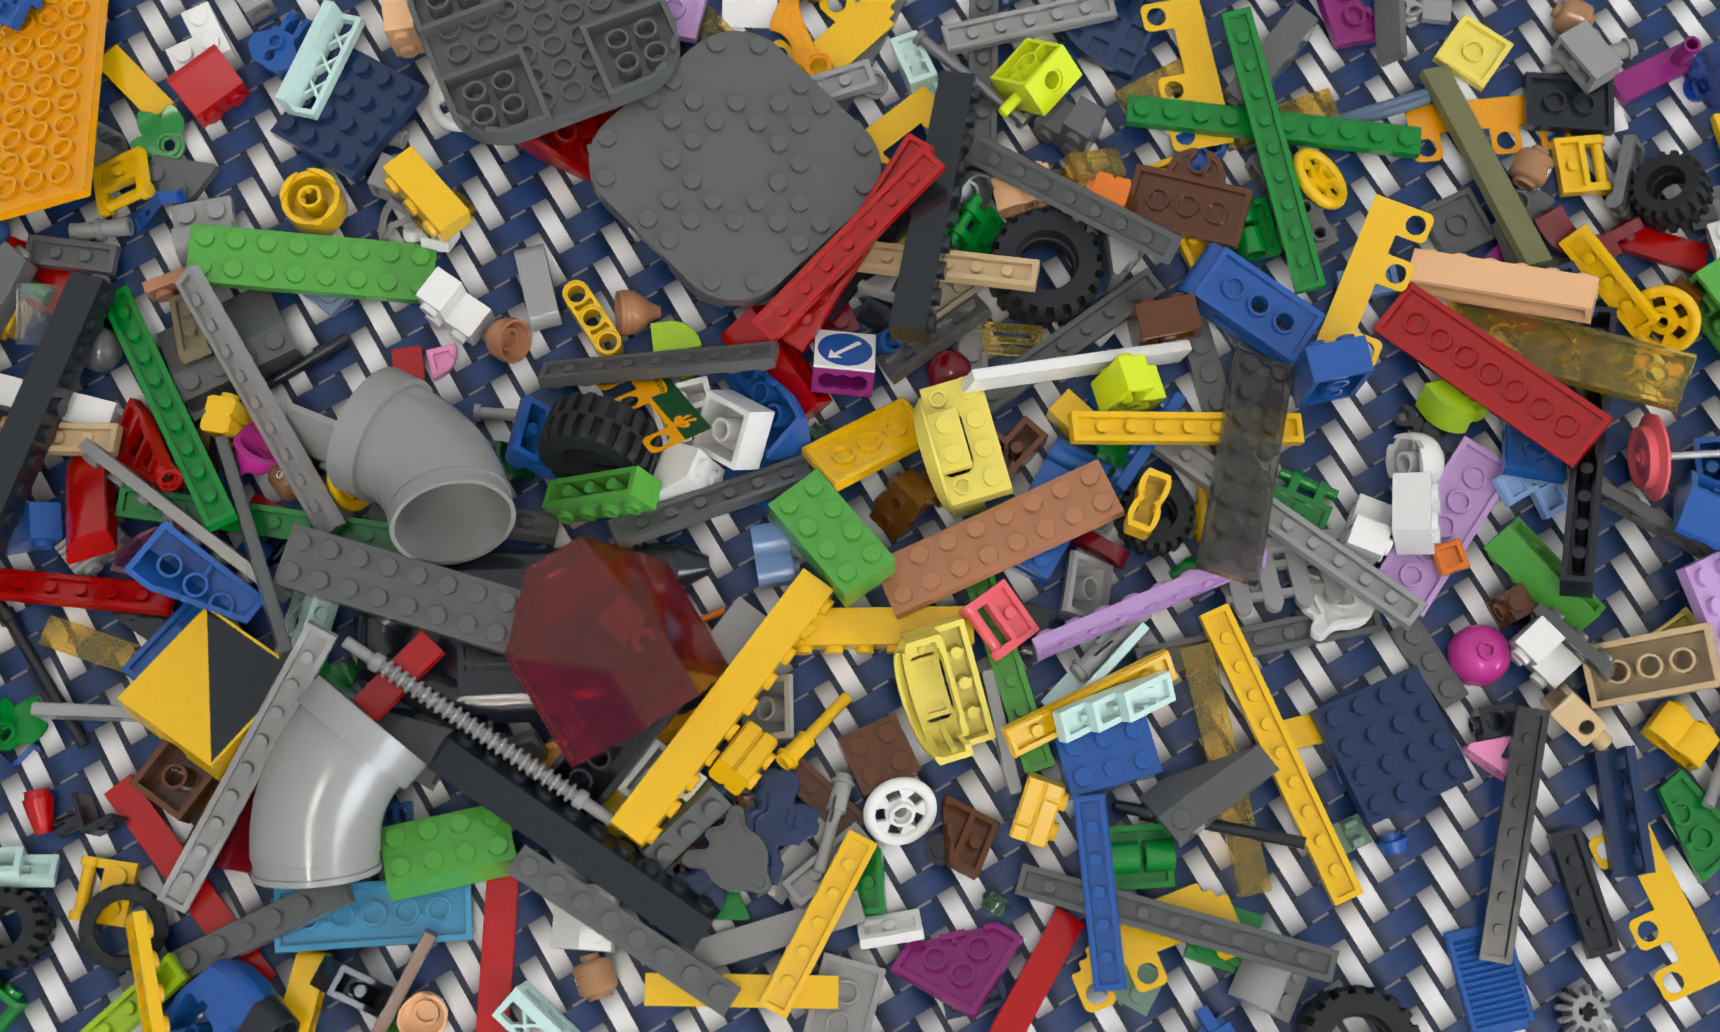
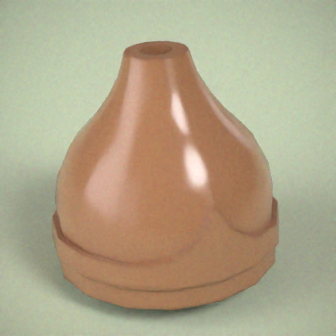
M617 291L614 302L616 330L620 336L641 332L652 321L661 317L660 306L651 303L636 291Z
M504 317L498 319L481 334V338L485 341L488 351L496 359L505 363L514 364L520 362L526 357L530 349V329L523 320L518 318Z

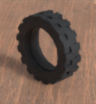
M129 883L109 886L94 895L85 906L78 927L80 944L88 958L106 970L110 969L116 972L132 970L130 953L125 955L114 954L106 950L97 940L95 931L96 921L102 910L111 903L121 900L135 901L144 906L148 911L154 929V935L151 939L152 951H156L158 954L165 944L169 930L167 911L163 903L157 900L158 896L143 886Z

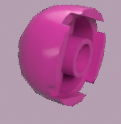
M1483 624L1467 626L1455 633L1447 643L1446 660L1464 685L1488 686L1501 679L1509 668L1511 661L1509 643L1504 635L1494 627Z

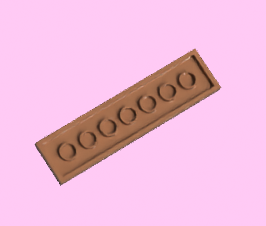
M1096 459L892 553L895 558L896 572L881 582V585L896 618L900 619L1124 516L1125 512L1099 460Z

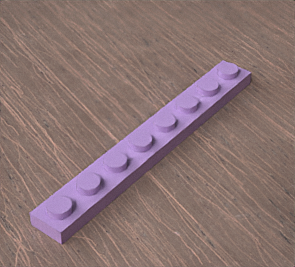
M1262 543L1255 546H1244L1234 555L1226 558H1215L1207 566L1198 570L1189 569L1169 582L1160 581L1154 584L1150 590L1140 594H1129L1121 602L1111 606H1100L1092 614L1085 617L1071 618L1063 626L1056 629H1045L1032 638L1034 654L1039 662L1226 584L1229 581L1266 567L1267 552Z

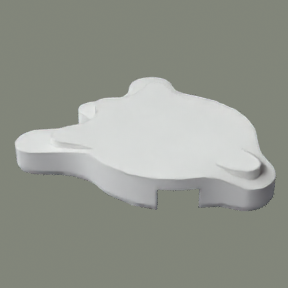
M1309 574L1311 584L1321 583L1320 576ZM1345 590L1344 599L1340 604L1329 603L1324 593L1314 594L1315 599L1311 607L1307 609L1301 608V611L1313 621L1310 636L1316 641L1324 640L1334 631L1351 630L1361 627L1371 618L1375 610L1374 607L1349 590Z

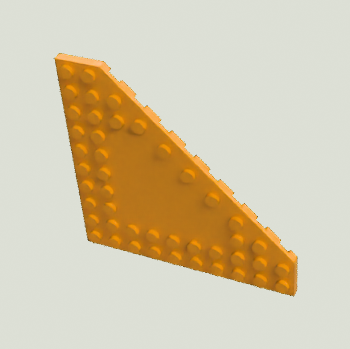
M43 0L40 10L30 6L26 19L18 31L5 25L0 28V221L91 196L108 0Z

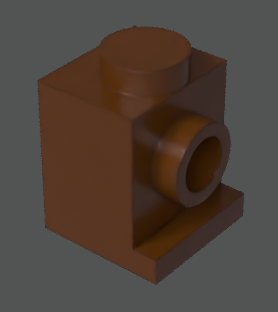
M1522 583L1502 592L1485 603L1500 630L1532 614V611L1536 608Z

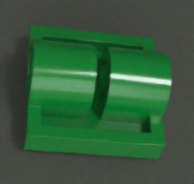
M1266 197L1252 198L1238 250L1229 248L1245 260L1247 259L1248 262L1278 256L1282 252Z
M1159 823L1109 826L1116 889L1127 891L1175 887L1174 870L1176 867L1174 842Z

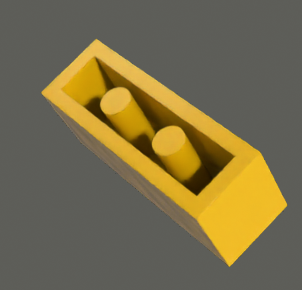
M412 146L382 167L386 178L383 182L392 194H400L404 199L402 203L412 216L417 214L424 221L422 226L432 238L437 236L444 244L472 222L469 209Z

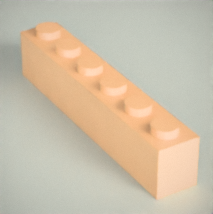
M1414 248L1411 259L1414 272L1410 281L1436 299L1591 324L1598 296L1600 277L1583 272H1564L1557 268L1532 267L1525 263L1500 262L1494 258L1481 259L1469 257L1462 253H1443L1431 248Z

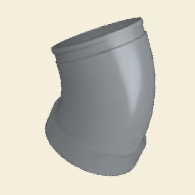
M386 367L371 374L357 387L340 412L329 440L326 467L332 485L364 502L378 503L386 514L389 533L394 546L408 558L411 557L435 565H451L474 560L498 547L509 536L514 527L516 510L503 466L491 444L481 431L460 410L433 393L431 386L426 381L399 368Z
M318 675L297 699L301 706L284 726L268 755L259 777L249 826V856L252 863L251 881L259 886L278 889L319 888L362 880L381 871V827L387 806L398 788L401 787L406 790L427 766L414 753Z

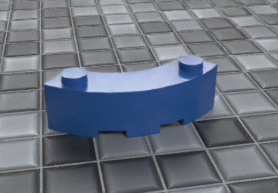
M61 502L26 503L20 514L19 524L13 530L7 544V551L4 556L35 550H49L53 548V544L63 539Z

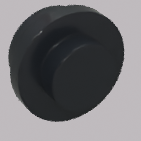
M935 834L925 844V855L932 864L943 866L946 865L944 834Z

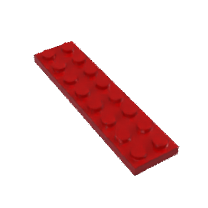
M1411 281L1373 327V331L1571 469H1574L1613 421L1610 415Z

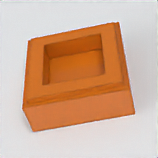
M1460 538L1435 545V554H1430L1439 578L1471 567Z

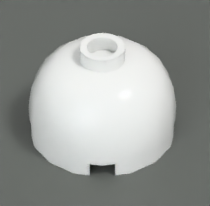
M1421 432L1401 433L1393 437L1397 439L1394 444L1388 445L1385 459L1389 479L1393 478V473L1431 472L1433 483H1437L1440 480L1444 471L1445 457L1440 445L1434 438Z

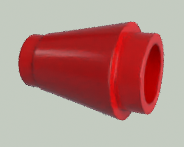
M50 787L23 792L24 800L21 802L34 831V836L54 832V794L51 795Z

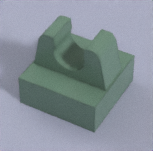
M1358 813L1332 825L1346 854L1373 842Z

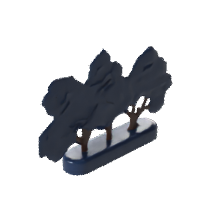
M767 768L766 771L762 770L760 772L762 776L758 780L757 788L754 792L740 793L739 796L733 795L724 788V784H719L716 781L712 784L728 801L734 797L736 805L744 809L749 829L756 833L768 848L769 876L772 885H778L784 863L778 853L779 846H800L819 831V823L817 822L818 810L803 803H794L800 785L799 778L792 769L787 771L783 768ZM755 800L757 807L753 808L747 801ZM726 817L724 819H718L716 822L712 824V826L714 827L722 825L725 822ZM709 842L704 845L691 844L664 871L672 877H679L684 880L691 890L699 895L707 896L721 910L725 902L726 891L717 886L710 879L709 875L702 870L692 869L688 872L685 871L682 862L683 854L686 851L698 848L706 849L709 847ZM677 863L680 866L679 873H675L673 869Z

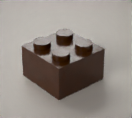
M895 713L837 739V744L851 775L854 776V781L863 801L869 797L876 787L887 780L897 777L913 778L921 774L920 765Z
M163 740L129 784L178 821L190 824L214 794L220 781L189 760L176 745Z

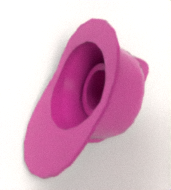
M254 422L246 425L235 436L233 440V456L236 465L240 467V476L245 475L247 472L254 475H265L277 464Z

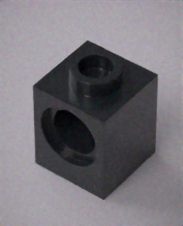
M1515 702L1481 707L1470 712L1468 727L1471 735L1475 736L1476 742L1511 736L1516 707ZM1488 716H1493L1498 721L1497 731L1492 730L1488 726Z

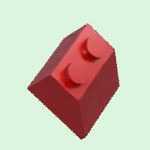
M215 44L166 78L181 102L203 129L208 125L218 122L223 114L233 107L240 106L251 95L244 82Z

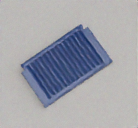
M1482 924L1442 933L1470 1032H1514L1529 1028L1528 1021L1534 1022L1536 1018L1516 948L1514 947L1512 965L1480 960L1477 958Z

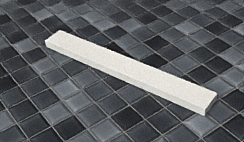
M1186 339L972 369L961 384L964 393L1100 374V370L1108 367L1114 361L1113 358L1126 352L1131 353V355L1144 354L1148 365L1177 363L1192 350L1190 341Z

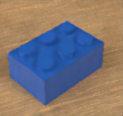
M1345 334L1336 338V341L1325 343L1324 340H1316L1306 345L1287 373L1296 408L1353 397L1375 370L1365 335L1355 337L1354 334Z
M1146 716L1132 723L1122 721L1100 733L1089 732L1069 743L1059 742L1058 737L1050 741L1062 782L1065 783V792L1069 793L1068 801L1073 800V797L1092 795L1157 777L1163 772Z

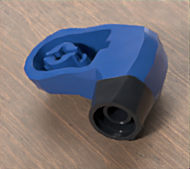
M218 959L213 962L200 975L182 988L165 1014H163V1016L166 1015L169 1019L170 1032H298L300 1027L299 1020L283 998L277 994L268 979L251 964L241 959Z

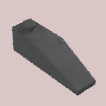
M1256 745L1163 778L1140 796L1139 799L1175 844L1181 848L1277 773L1279 768L1261 746Z

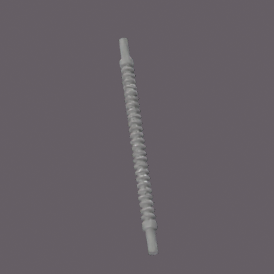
M350 636L344 640L342 647L367 663L369 670L374 673L379 671L381 678L387 676L389 683L396 682V688L403 687V692H410L411 698L418 697V702H425L427 709L433 707L435 714L440 712L442 719L449 718V724L455 722L457 729L464 728V734L471 733L472 739L479 738V743L481 745L486 743L488 750L494 748L495 755L501 753L503 760L508 758L511 760L510 765L516 763L518 770L525 769V775L532 774L534 781L540 779L541 786L547 784L549 791L556 790V796L562 794L564 801L568 799L572 801L571 806L577 810L582 808L607 826L611 824L610 821L615 814L589 798V792L584 789L577 790L576 784L569 785V779L562 780L560 773L554 775L553 768L547 770L545 763L542 765L538 764V758L532 760L530 753L523 754V748L516 749L515 743H507V737L501 739L499 732L494 734L492 727L486 729L484 722L479 724L477 717L472 719L469 717V712L464 714L462 707L455 708V703H448L446 696L440 698L438 691L435 693L431 691V686L425 688L424 681L418 683L416 676L409 677V671L403 673L401 666L394 667V661L387 662V657L381 652H372Z

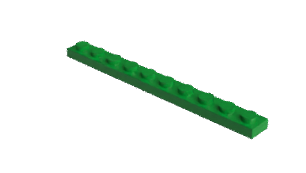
M1248 6L1222 13L1221 20L1294 292L1298 295L1325 288L1326 282L1251 7Z
M1128 94L1124 126L1254 141L1245 107ZM1279 111L1288 145L1418 159L1420 155L1422 127Z
M125 285L116 289L115 302L109 309L107 316L208 532L210 533L239 520L129 287Z
M129 486L120 487L115 516L157 523L164 521L159 517L162 511L152 504L147 508L133 497L136 493ZM160 491L204 524L191 495ZM248 503L258 537L288 540L294 523L314 529L304 510ZM343 516L346 524L335 534L336 536L403 555L391 540L388 522ZM237 520L215 530L241 534Z

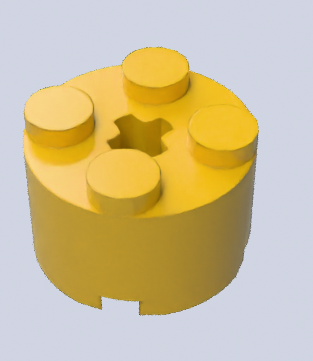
M308 168V171L291 174L284 181L280 190V201L285 215L300 233L331 236L344 222L348 202L337 182L329 173L317 168Z

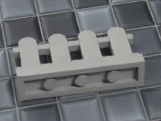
M1337 528L1322 530L1339 542L1340 536ZM1273 537L1222 543L1215 546L1212 559L1218 557L1226 558L1236 554L1244 546H1255L1262 543L1267 552L1266 567L1250 573H1256L1260 592L1250 593L1246 575L1227 583L1230 596L1225 597V602L1229 606H1233L1235 614L1239 617L1249 616L1252 613L1253 603L1263 602L1267 611L1277 613L1283 607L1284 598L1294 597L1295 604L1298 607L1307 609L1314 602V594L1324 593L1329 603L1340 604L1344 599L1345 590H1348L1319 569L1321 583L1311 584L1307 566L1313 565ZM1277 570H1287L1291 587L1281 588Z

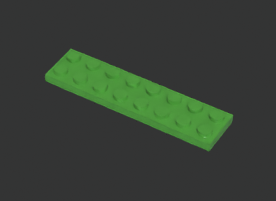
M191 223L186 268L198 264L211 287L420 304L415 294L436 269L437 250L423 248L421 244Z

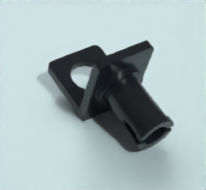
M75 792L71 795L75 811L55 820L53 827L61 825V827L54 829L56 835L61 839H65L79 830L84 834L101 837L129 823V818L113 813L100 818L95 798L91 795ZM113 822L109 825L102 826L105 823Z

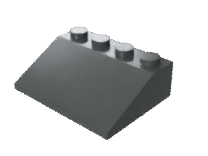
M247 290L221 303L263 378L269 377L303 358L272 292ZM172 326L156 334L170 374L182 400L193 412L205 408L208 396H221L222 392L236 393L234 386L213 350V353L201 359L183 364L178 356L174 327Z

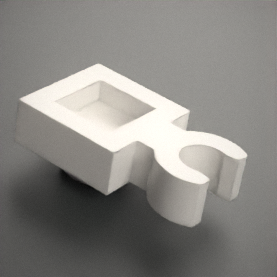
M409 223V229H403L404 241L410 243L420 241L421 247L437 250V252L449 253L460 238L459 231L443 244L437 236L432 238L424 228H416L411 223Z

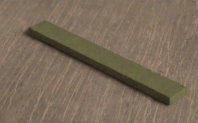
M1448 65L1422 70L1419 78L1425 89H1428L1434 106L1518 262L1532 267L1549 264L1552 257Z

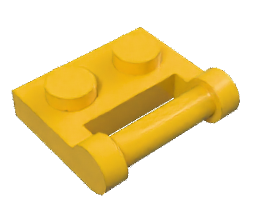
M1603 135L1554 138L1550 142L1560 197L1594 194L1596 196H1604L1613 192L1612 182L1608 181L1602 148L1605 145ZM1585 148L1591 151L1596 182H1591Z
M139 146L93 167L97 210L104 218L114 215L116 210L140 199H150L156 192L154 185L150 181L147 151ZM136 183L135 189L111 199L110 194Z
M82 855L80 865H83L74 909L69 911L68 919L80 921L81 914L89 902L96 868L104 869L100 892L112 885L124 883L137 885L142 864ZM121 900L111 903L102 910L96 923L126 928L124 920L131 914L134 901Z

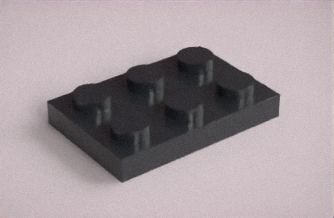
M1526 72L1523 76V130L1611 136L1615 131L1614 79L1586 94L1568 74Z

